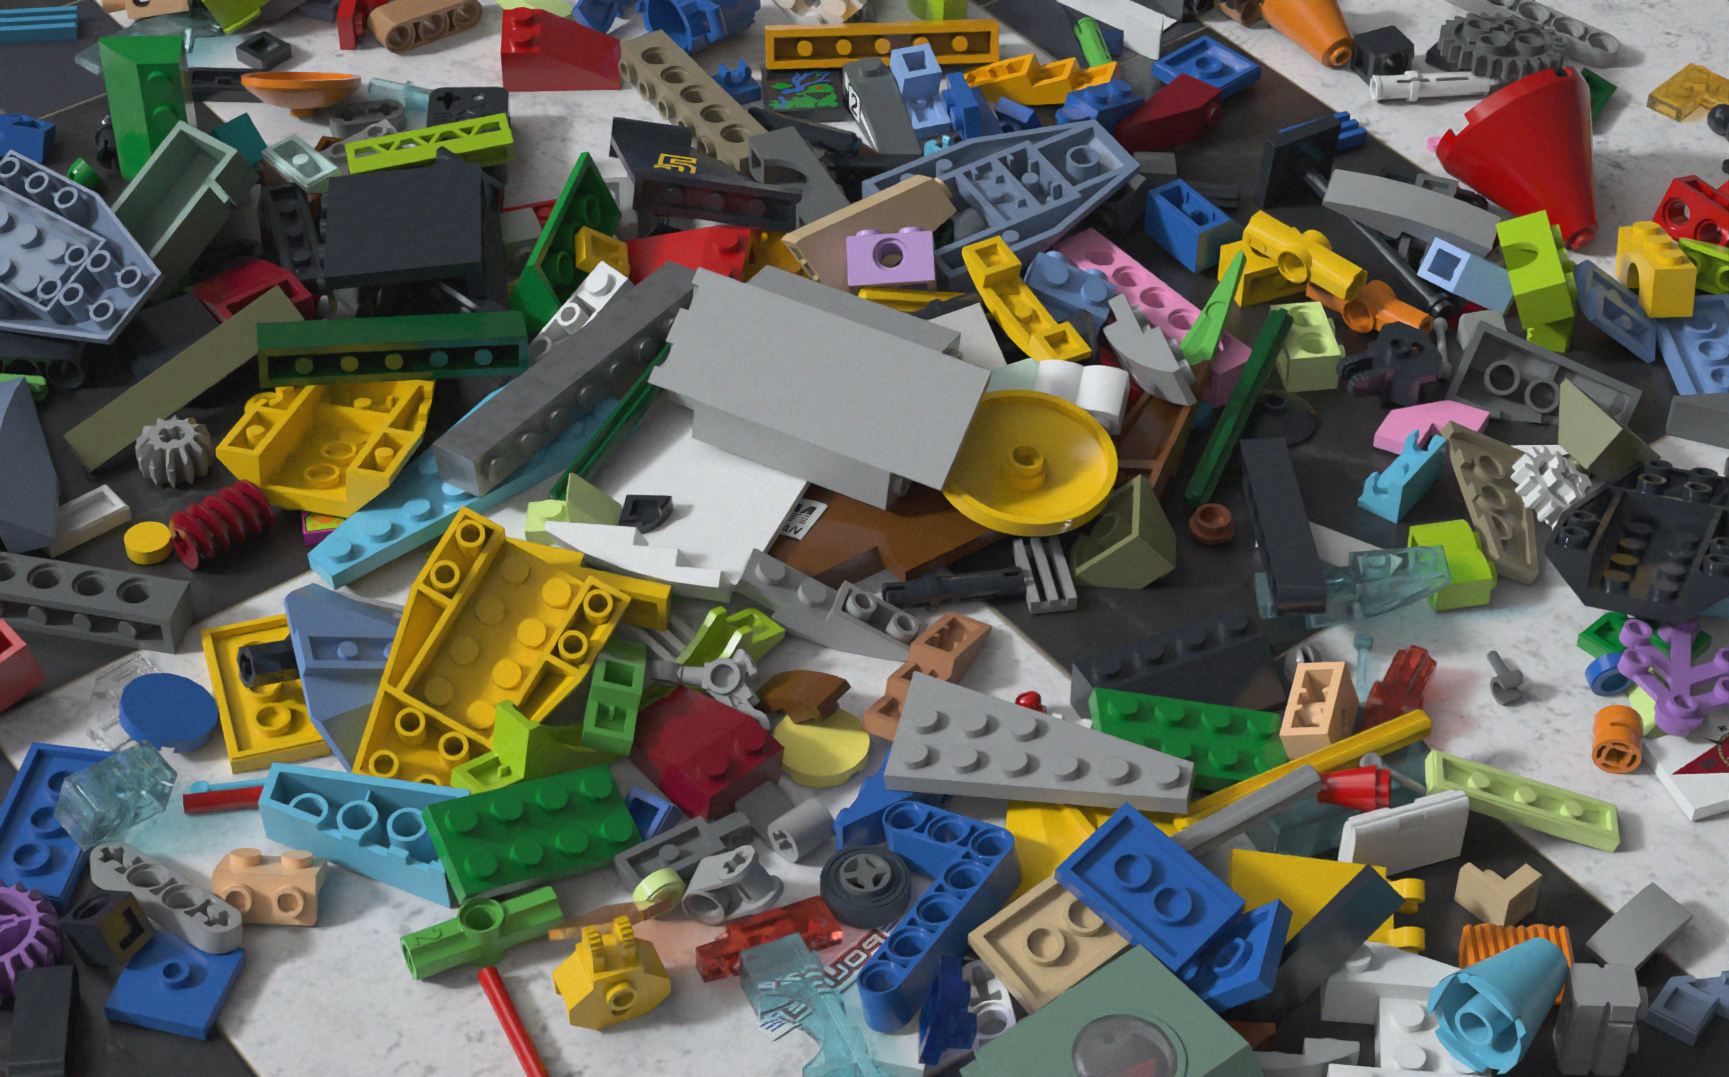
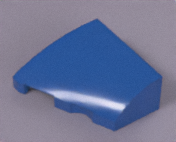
M22 113L0 114V156L5 157L11 149L37 163H43L51 150L56 134V124L34 119Z

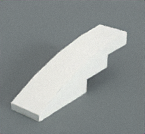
M546 521L544 530L558 546L567 550L585 553V561L599 569L613 574L671 585L672 594L730 603L733 585L721 569L690 567V562L679 548L648 546V541L636 527Z

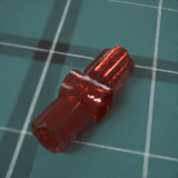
M1411 645L1404 650L1398 649L1383 681L1376 680L1370 690L1364 709L1363 720L1356 734L1417 709L1422 710L1424 696L1437 667V662L1430 657L1427 649ZM1398 750L1381 756L1382 764L1390 767Z

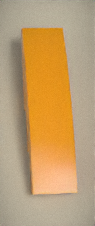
M1035 53L966 69L963 72L969 87H979L987 102L998 103L1002 96L1018 104L1028 105L1065 103L1069 92L1081 90L1087 86L1107 83L1110 80H1121L1123 74L1117 61L1081 70L1076 57L1040 65Z

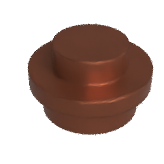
M1204 504L1198 507L1190 518V534L1204 544H1222L1229 541L1234 535L1235 522L1231 517L1230 511L1222 505Z

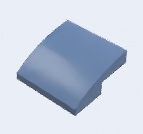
M1587 259L1577 264L1574 269V280L1579 295L1577 299L1587 319L1649 364L1654 361L1656 326L1644 318V310L1638 303L1639 297Z

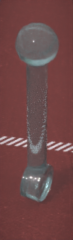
M1365 632L1357 633L1353 642L1354 648L1358 650L1355 690L1360 701L1359 705L1368 702L1370 698L1369 690L1366 688L1367 651L1372 648L1373 637Z

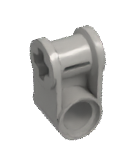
M744 845L727 853L707 856L701 859L681 900V907L692 920L704 925H717L726 920L766 911L779 900L784 890V884L778 876L770 875L758 861L759 854L753 846Z

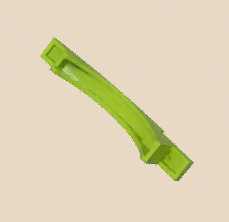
M719 606L710 610L695 636L674 662L683 666L704 668L705 662L711 663L718 658L725 657L733 659L736 651L743 649L756 663L784 638L785 629L754 606L727 618V610ZM654 681L642 691L637 713L676 688L656 686V681ZM683 685L707 697H712L709 693L704 692L700 686ZM506 699L497 703L492 751L453 768L450 785L454 788L471 790L472 795L603 763L609 765L624 757V755L603 753L596 749L580 746L584 722L566 726L541 724L536 720L525 717L513 701Z

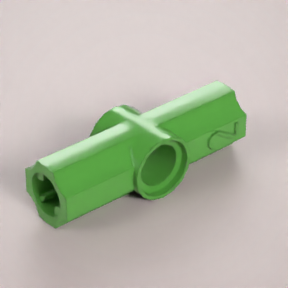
M543 886L501 902L491 898L479 897L465 902L459 908L456 918L400 937V946L406 966L413 980H420L464 963L482 968L493 966L501 962L506 956L508 947L564 928V917L558 898L551 886Z

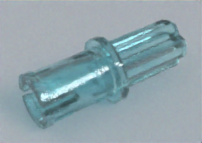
M374 77L371 78L367 87V97L371 101L382 99L397 100L404 106V112L412 109L427 113L429 94L433 90L414 86V82L409 80L404 84Z

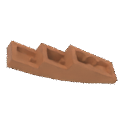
M948 611L911 643L908 661L888 677L885 695L864 712L861 730L894 741L914 671L958 685L990 636L992 625L953 611Z

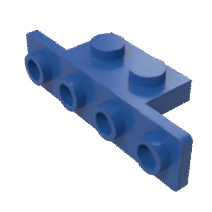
M962 72L946 74L947 90L941 91L943 108L945 113L949 114L953 129L958 131L962 141L1004 133L980 88H970Z

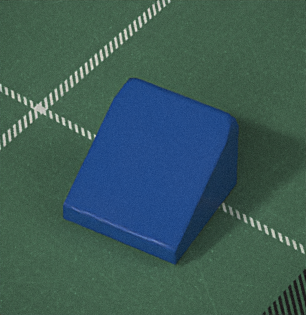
M632 785L624 799L643 842L674 828L684 814L673 804L635 785Z

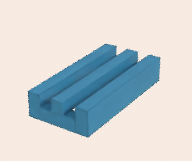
M63 6L0 10V44L77 40L80 19L78 7Z

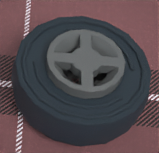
M875 845L851 846L839 850L824 865L820 874V899L827 913L839 923L857 929H875L892 923L904 913L911 899V874L903 859L889 849Z

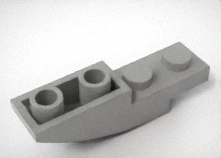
M1124 293L1108 300L1117 321L1102 328L1122 368L1124 371L1129 372L1131 380L1157 398L1186 406L1197 403L1190 388L1191 385L1197 383V380L1176 338L1174 337L1167 341L1160 326L1151 329L1140 305L1137 304L1130 307Z
M753 548L746 559L734 588L735 591L773 610L770 619L785 629L786 632L815 644L851 654L884 660L908 661L911 643L923 634L928 626L922 620L846 580L839 590L836 591L756 548Z

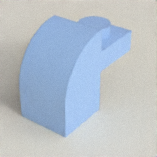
M930 44L892 50L889 71L895 79L916 138L920 139L950 133L951 120L948 114L945 113L939 96L942 71Z

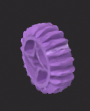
M0 879V1008L5 998L16 997L20 968L55 966V962L61 959V937H63V931L58 923L56 910L51 905L50 900H44L39 889L28 891L22 881L8 888L2 879Z

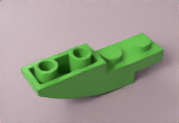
M612 636L608 639L591 668L580 746L596 749L603 753L630 755L644 681L646 645L644 643Z

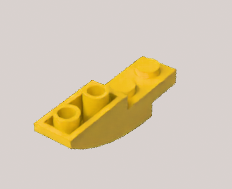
M506 537V540L582 582H585L590 574L632 597V601L619 623L666 632L671 619V585L585 568V553ZM618 625L611 635H615Z

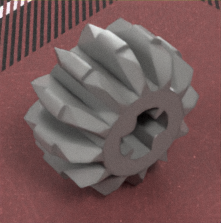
M175 415L171 420L167 421L157 418L156 426H144L142 435L136 438L137 445L135 450L139 468L143 472L144 478H152L156 486L169 482L173 488L180 482L192 485L194 477L207 476V469L213 464L214 448L213 443H211L210 433L207 431L206 425L197 424L194 417L179 420L178 416Z

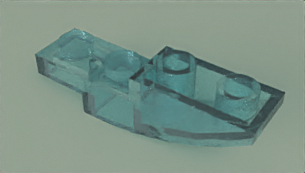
M1443 545L1349 552L1348 566L1322 568L1327 595L1326 614L1303 616L1305 617L1307 629L1335 626L1383 615L1436 593L1451 584V574ZM1255 573L1254 588L1261 619L1280 618L1275 615L1265 573Z

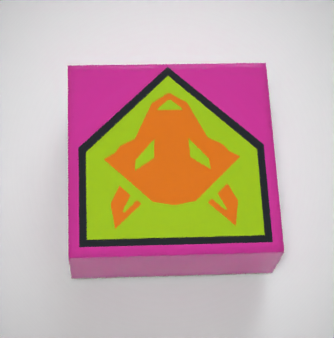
M301 510L305 546L318 545L348 518Z

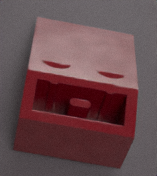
M258 257L181 290L182 295L193 292L221 325L278 285L303 316L304 321L316 320L313 297L292 271ZM258 355L244 364L242 368L258 361Z

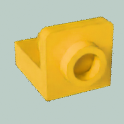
M583 226L575 235L576 268L591 274L597 265L603 261L628 278L630 264L628 263L627 244Z

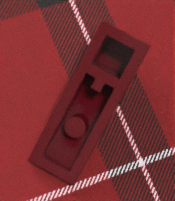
M1181 73L1115 125L1114 139L1131 156L1133 151L1155 152L1195 141L1208 130L1218 125L1223 112L1222 107H1220L1222 89Z

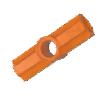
M1373 280L1367 285L1365 284L1358 297L1351 303L1342 300L1311 281L1307 283L1306 296L1316 302L1321 301L1322 305L1341 313L1345 323L1355 332L1368 333L1371 329L1380 332L1383 324L1397 321L1421 329L1427 336L1432 330L1433 317L1397 300L1391 287L1382 281Z

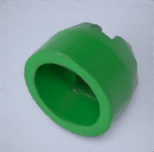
M80 157L71 165L67 172L68 179L90 190L96 189L104 181Z

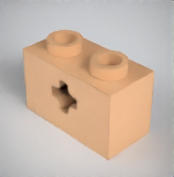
M1345 661L1298 663L1279 735L1289 762L1351 737L1360 701Z

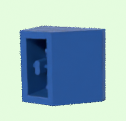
M1180 178L1147 192L1144 233L1194 274L1219 264L1222 245L1241 241L1245 229L1243 225Z

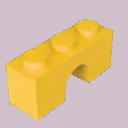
M1637 221L1633 223V226L1619 227L1615 275L1626 288H1639L1638 303L1650 318L1693 316L1697 267L1657 223Z

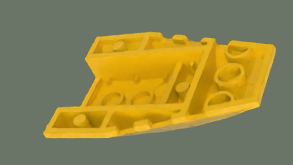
M437 379L277 387L276 397L270 401L261 398L247 410L216 447V457L239 480H249L259 487L271 505L280 506L285 510L299 509L348 518L391 485L423 441Z

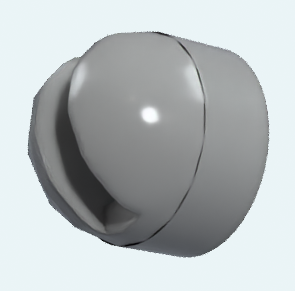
M1311 645L1293 647L1285 658L1283 671L1285 678L1293 684L1298 663L1323 662L1322 655Z

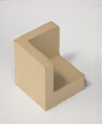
M1467 863L1460 868L1454 901L1484 923H1491L1497 926L1502 925L1505 928L1510 925L1514 926L1535 909L1542 874L1528 864H1524L1504 880L1492 870L1482 872L1473 864Z

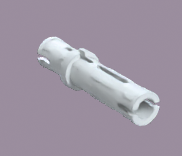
M1410 70L1406 71L1404 75H1373L1370 81V94L1374 101L1405 98L1407 102H1416L1421 97L1487 95V92L1490 90V78H1487L1486 74L1482 73L1472 74V71L1418 74L1417 71Z

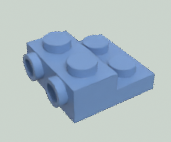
M1039 251L1028 267L1024 278V283L1057 323L1085 309L1093 314L1096 334L1098 336L1100 327L1106 321L1111 307L1108 300L1114 297L1117 285L1108 282V277L1104 272L1098 269H1086L1083 271L1069 265L1067 256L1060 252L1050 251L1045 254Z

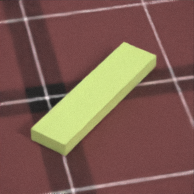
M1434 749L1431 750L1425 759L1426 796L1451 789L1455 791L1463 790L1465 797L1467 796L1469 799V810L1613 853L1620 843L1617 805Z

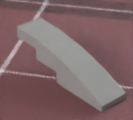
M1335 169L1332 173L1322 202L1323 206L1392 238L1397 239L1402 232H1405L1432 244L1435 237H1438L1484 258L1491 251L1496 237L1497 229L1495 224L1501 221V217L1419 186Z

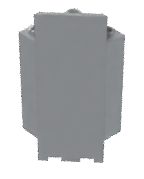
M766 265L747 283L698 266L691 282L694 288L693 300L689 310L679 309L666 339V342L671 344V351L667 360L659 367L654 366L648 383L667 389L668 401L694 410L692 438L886 510L898 496L903 497L907 493L912 481L940 491L949 480L989 386L992 370L963 360V353L959 351L961 332L770 265Z

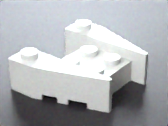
M1365 941L1321 984V1020L1373 1024L1375 1067L1329 1064L1327 1077H1491V1068H1487L1483 1073L1474 1071L1456 1060L1447 1051L1434 1032L1440 1027L1435 1011L1431 1015L1428 1013L1427 1004L1431 990L1443 978L1462 969L1381 942Z

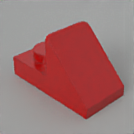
M341 0L336 17L340 50H356L359 35H365V31L368 29L367 20L370 14L379 6L388 4V0Z

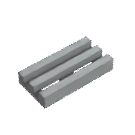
M1058 535L1049 536L1048 543L1043 544L1040 537L1031 538L1030 545H1023L1022 539L1013 540L1012 553L1016 566H1020L1022 569L1021 574H1023L1025 582L1024 594L1030 614L1076 610L1077 595ZM1046 556L1051 558L1063 597L1061 600L1058 598ZM1028 558H1035L1047 601L1040 602Z

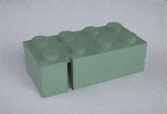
M181 120L110 208L165 277L146 301L153 306L166 300L231 216L232 212L229 206L231 204L238 206L260 178L238 150Z

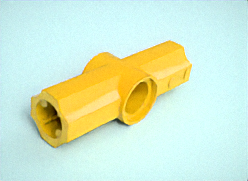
M1261 210L1251 217L1248 226L1244 229L1242 242L1277 261L1281 274L1293 283H1302L1308 279L1348 303H1351L1358 297L1366 283L1368 272L1332 252L1328 239L1316 230H1307L1301 234Z

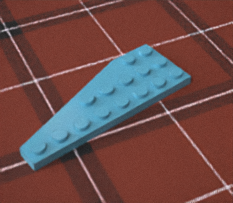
M506 386L490 393L485 399H483L477 406H475L453 427H455L458 423L464 420L467 416L473 413L476 409L482 406L485 402L491 399L494 395H496ZM612 394L608 395L481 498L440 480L432 444L401 471L388 488L352 514L308 553L311 569L329 586L337 590L445 533L462 505L481 514L570 466L621 401ZM639 422L629 433V435L640 430Z

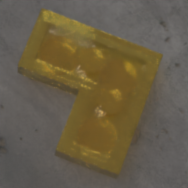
M1689 63L1649 93L1646 107L1677 122H1681L1700 106L1711 110L1717 104L1729 105V79L1711 72L1705 66Z

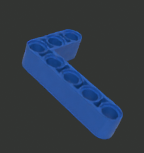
M900 801L885 810L882 817L888 849L903 859L909 871L936 880L857 975V986L865 1022L869 1028L876 1032L888 1033L895 1032L906 1026L969 949L968 934L996 915L1018 888L1021 882V873L1015 839L1009 830L917 801Z

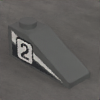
M880 56L874 58L866 57L855 62L843 64V105L870 146L881 154H915L922 156L921 148L895 79Z

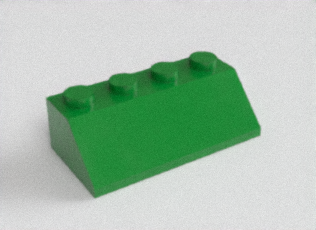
M183 35L99 37L98 44L121 177L129 183L132 182L180 120L197 128Z
M581 152L508 300L511 311L523 310L527 333L541 332L590 275L586 271L576 268L575 235L579 230L586 226L612 237L622 217L589 152Z

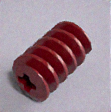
M242 479L236 481L232 488H222L217 495H209L201 503L189 505L186 511L173 513L169 523L170 535L174 547L184 564L190 569H196L200 564L197 553L204 560L211 561L215 557L214 546L221 553H227L231 548L229 538L236 545H242L246 541L245 531L252 537L259 536L262 532L261 524L267 529L274 527L275 515L272 505L261 489L253 482Z

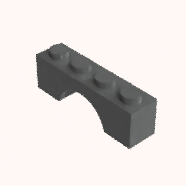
M794 126L748 137L749 172L756 181L803 189L802 201L796 204V229L851 205L846 199L842 186L835 184L829 175L825 163L819 162L813 154L809 141L803 140Z

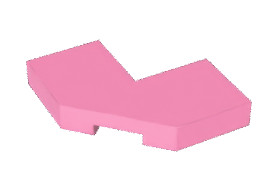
M1452 400L1391 410L1375 433L1373 446L1400 455L1404 451L1407 436L1417 429L1419 431L1417 444L1422 449L1430 436L1434 437L1437 434L1442 437L1440 432L1449 420L1482 434L1488 425L1490 412Z

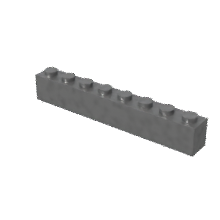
M668 260L435 441L433 449L440 480L481 498L655 359L667 344L666 339L679 309L689 310L693 300L694 288L691 282L696 270Z

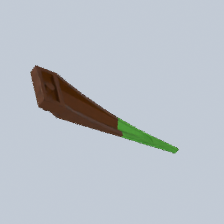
M1243 250L1236 254L1206 306L1179 345L1197 380V383L1190 386L1197 403L1186 406L1157 398L1146 391L1123 418L1120 434L1110 436L1118 459V470L1113 492L1142 474L1148 480L1159 502L1167 482L1175 479L1247 261Z

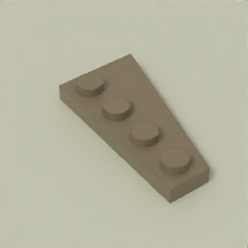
M1449 420L1440 433L1442 437L1447 439L1446 449L1474 528L1481 538L1485 558L1487 561L1494 563L1496 572L1502 577L1512 578L1530 586L1540 574L1533 509H1527L1524 506L1525 503L1522 496L1515 491L1519 484L1511 479V475L1515 472L1512 466L1526 452Z

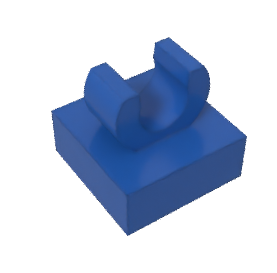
M743 59L738 60V69L730 71L725 64H720L718 74L711 76L740 105L761 100V87L751 76V68Z
M1002 96L993 109L1004 133L1043 127L1034 110Z

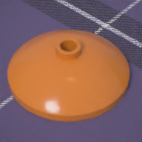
M260 72L241 75V84L247 91L267 104L281 108H290V116L311 117L314 116V108H324L338 104L356 92L361 86V76L332 72Z

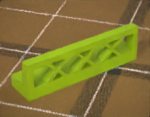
M506 113L345 143L350 175L395 171L415 166L433 167L436 162V151L441 146L464 158L469 163L480 162L481 168L516 161L514 142ZM496 127H500L501 129L498 131L480 134L483 130ZM449 136H454V137L457 138V139H451V140L441 141L442 138H444V137H449ZM403 145H416L415 147L400 149ZM372 151L376 153L374 155L363 156L356 158L355 156L356 154L367 153Z

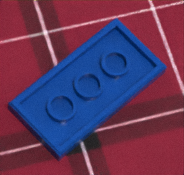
M32 742L0 809V879L4 881L8 888L22 881L28 891L39 889L44 900H50L56 912L65 913L90 857V853L96 844L130 767L127 753Z

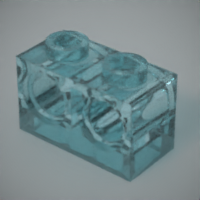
M146 739L64 778L53 816L80 848L85 851L164 812L178 774L149 740Z

